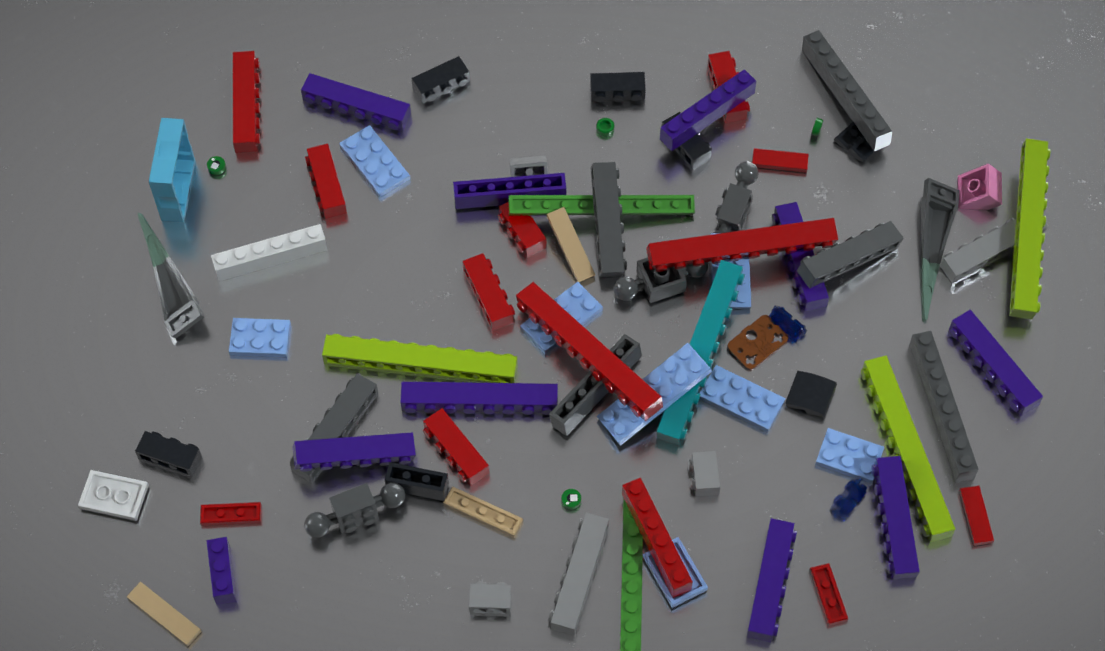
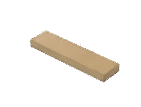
M562 207L548 213L546 216L576 281L580 283L594 277V270L565 208Z
M453 486L443 502L444 506L515 538L523 523V518Z
M141 581L127 596L128 600L187 647L202 632L200 628Z

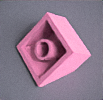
M986 164L958 175V207L960 209L989 210L1002 205V173L990 164Z

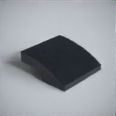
M854 122L834 138L846 152L861 162L874 152Z
M797 371L785 404L789 408L805 410L810 415L825 417L837 383L816 374Z

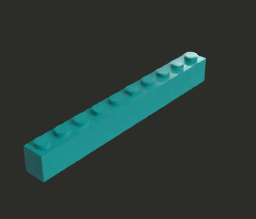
M724 260L720 261L690 341V346L710 368L714 359H711L713 352L717 353L720 345L718 338L720 335H724L726 329L724 322L726 318H730L733 310L730 307L731 303L737 300L739 294L737 287L743 284L745 274H742V266ZM707 377L665 409L657 429L658 439L679 445L681 440H685L688 431L685 427L687 422L691 423L694 411L692 409L694 404L698 405L701 396L698 392L700 387L704 388Z

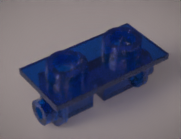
M774 306L769 315L772 323L778 325L790 339L797 343L800 336L806 334V326L797 319L792 320L793 316L784 307Z
M863 479L850 480L845 485L843 494H839L833 500L834 505L830 510L837 509L839 511L838 515L842 518L849 516L856 506L851 500L853 499L856 503H859L867 493V487L864 484H860Z

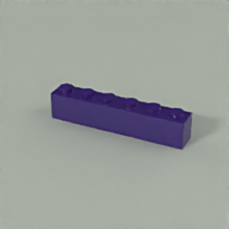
M744 69L660 128V140L673 151L755 94L756 80Z
M309 73L301 89L302 99L309 104L314 103L325 109H333L342 114L353 115L358 119L369 120L377 125L382 124L393 130L403 131L411 115L409 103Z
M565 173L453 182L456 209L501 206L508 202L509 195H566Z
M797 202L775 206L774 214H772L773 224L785 225L803 222ZM797 249L796 252L789 254L783 251L784 257L787 256L788 270L794 276V288H798L799 291L798 300L800 305L804 306L805 311L827 307L829 296L824 282L809 289L797 272L801 260L807 256H814V251Z
M971 309L952 320L949 330L953 338L958 339L962 344L963 350L972 356L975 364L982 368L986 373L987 379L996 385L1000 395L1006 397L1015 412L1022 416L1040 405L1043 395Z
M413 432L294 441L292 446L295 470L300 469L301 472L311 471L312 468L329 470L335 466H340L342 469L351 468L352 465L368 467L374 463H379L381 466L389 465V462L407 464L416 456Z
M901 456L876 458L874 465H872V475L876 477L875 494L880 499L878 513L883 518L881 532L886 537L884 551L889 556L887 570L889 574H892V580L915 578L920 570Z
M770 519L747 638L771 643L772 636L777 637L779 624H775L776 617L780 618L782 612V605H779L780 598L784 599L786 587L782 585L783 580H788L790 568L786 567L787 561L792 560L794 549H790L791 542L795 543L797 531L793 530L795 523Z

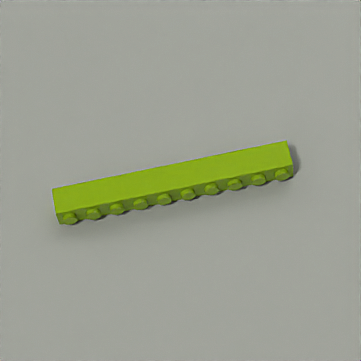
M1028 138L1025 139L1021 146L1009 316L1033 319L1036 313L1040 311L1038 296L1041 294L1042 285L1039 284V278L1041 279L1043 273L1040 261L1043 260L1044 250H1041V246L1045 240V233H1042V230L1046 223V216L1043 215L1047 207V199H1045V193L1048 190L1046 177L1049 174L1047 160L1050 158L1051 150L1048 149V141Z
M326 334L322 352L324 364L487 383H515L518 366L517 356L512 354L501 355L490 351L483 353L472 349L457 350L453 347L440 348L435 345L422 346L416 343H399L394 340L389 342L380 341L376 338L362 339L358 336L344 337L339 334Z
M886 355L866 360L861 369V375L863 380H866L868 383L869 396L873 397L875 411L877 414H880L882 419L881 427L883 431L887 432L888 445L890 448H893L894 456H901L904 480L909 489L908 496L911 501H914L916 517L921 519L923 535L928 537L929 543L953 537L956 530L888 357Z

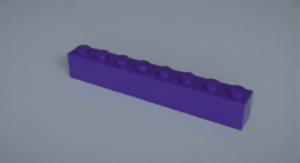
M401 382L400 403L401 410L407 413H415L416 411L435 413L443 408L448 414L455 412H464L466 414H473L475 412H483L485 414H493L495 412L513 414L514 412H522L526 415L533 413L549 415L558 405V384Z

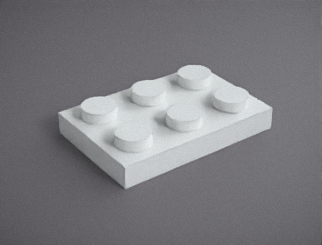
M90 470L78 507L83 510L137 521L149 484L141 480Z

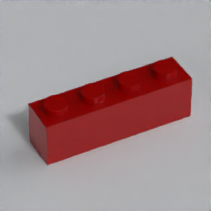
M730 51L708 55L707 65L715 89L739 73L735 70V58L731 57ZM743 101L723 115L725 124L747 120V113L750 112L748 101Z
M323 144L307 148L308 156H305L307 167L312 169V171H309L311 182L316 183L313 189L315 197L320 198V202H317L320 213L324 212L325 219L347 214L346 204L329 145Z
M484 253L463 260V271L492 331L512 324L513 315H515L512 304L508 305L506 301L508 300L507 294L499 286L500 280L498 275L492 272L493 266L490 259H486Z
M443 408L423 421L424 434L428 439H433L438 452L445 454L447 457L446 461L452 468L455 467L458 470V476L463 482H467L472 486L490 473L488 463Z

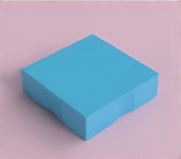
M161 118L149 185L161 221L184 222L195 164V157L189 142L184 119Z

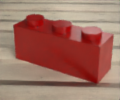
M508 202L499 206L498 219L502 225H506L510 238L516 240L517 248L521 253L524 252L528 258L547 248L546 237L531 215H509Z

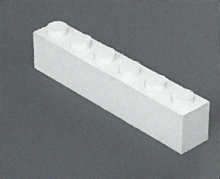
M321 224L213 254L211 258L218 281L220 282L328 250Z

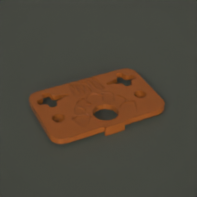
M762 315L729 341L727 348L746 369L752 370L788 341V336L770 316ZM754 331L757 337L754 340H749L746 337V333ZM774 334H777V335H780V334H781V335H782V338H781V339H782V342H780V341L773 342V340H774V338H775ZM757 355L753 361L755 364L746 363L747 356L751 358Z

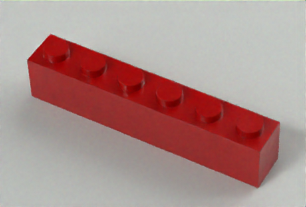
M254 51L233 52V145L235 153L257 152V144H260V133H257V129H260V118H257V114H260V104L257 103V99H260V90L257 88V84L260 83V76L257 73V69H260L259 58H256Z
M641 477L623 484L622 496L672 598L691 591L693 581Z

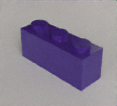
M227 537L206 540L212 593L216 605L237 602Z

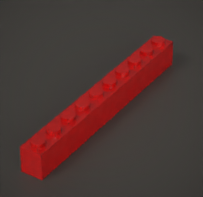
M834 218L649 243L646 250L650 270L656 269V272H661L669 267L682 269L690 264H693L694 267L702 266L704 262L718 264L721 260L725 259L738 261L742 259L741 257L748 256L749 259L760 257L761 254L774 256L778 252L783 251L789 254L796 252L797 249L810 251L818 246L830 248L838 241Z
M532 282L516 294L519 310L522 313L526 312L534 324L538 323L544 333L551 335L557 345L563 346L572 358L578 359L580 365L585 370L589 369L593 377L598 382L602 381L610 393H615L623 405H628L636 417H641L647 421L663 408L662 396L537 284Z

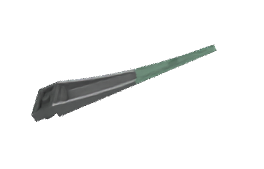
M927 178L924 181L923 197L921 198L923 322L928 319L939 266L959 204V190L931 178Z
M138 213L157 281L164 322L171 337L176 339L205 316L199 306L200 302L143 214Z

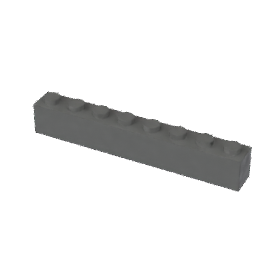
M817 30L803 36L802 51L872 149L876 151L890 145L892 130L822 33Z
M932 331L913 334L909 345L955 483L975 479L979 469Z

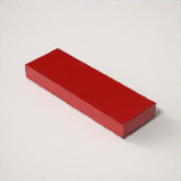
M754 148L752 163L757 168L807 173L809 154Z
M980 485L960 488L959 493L973 546L993 543L994 538Z
M261 502L201 505L200 524L201 526L261 523L262 505Z
M830 564L811 567L809 571L828 626L847 622L848 616Z

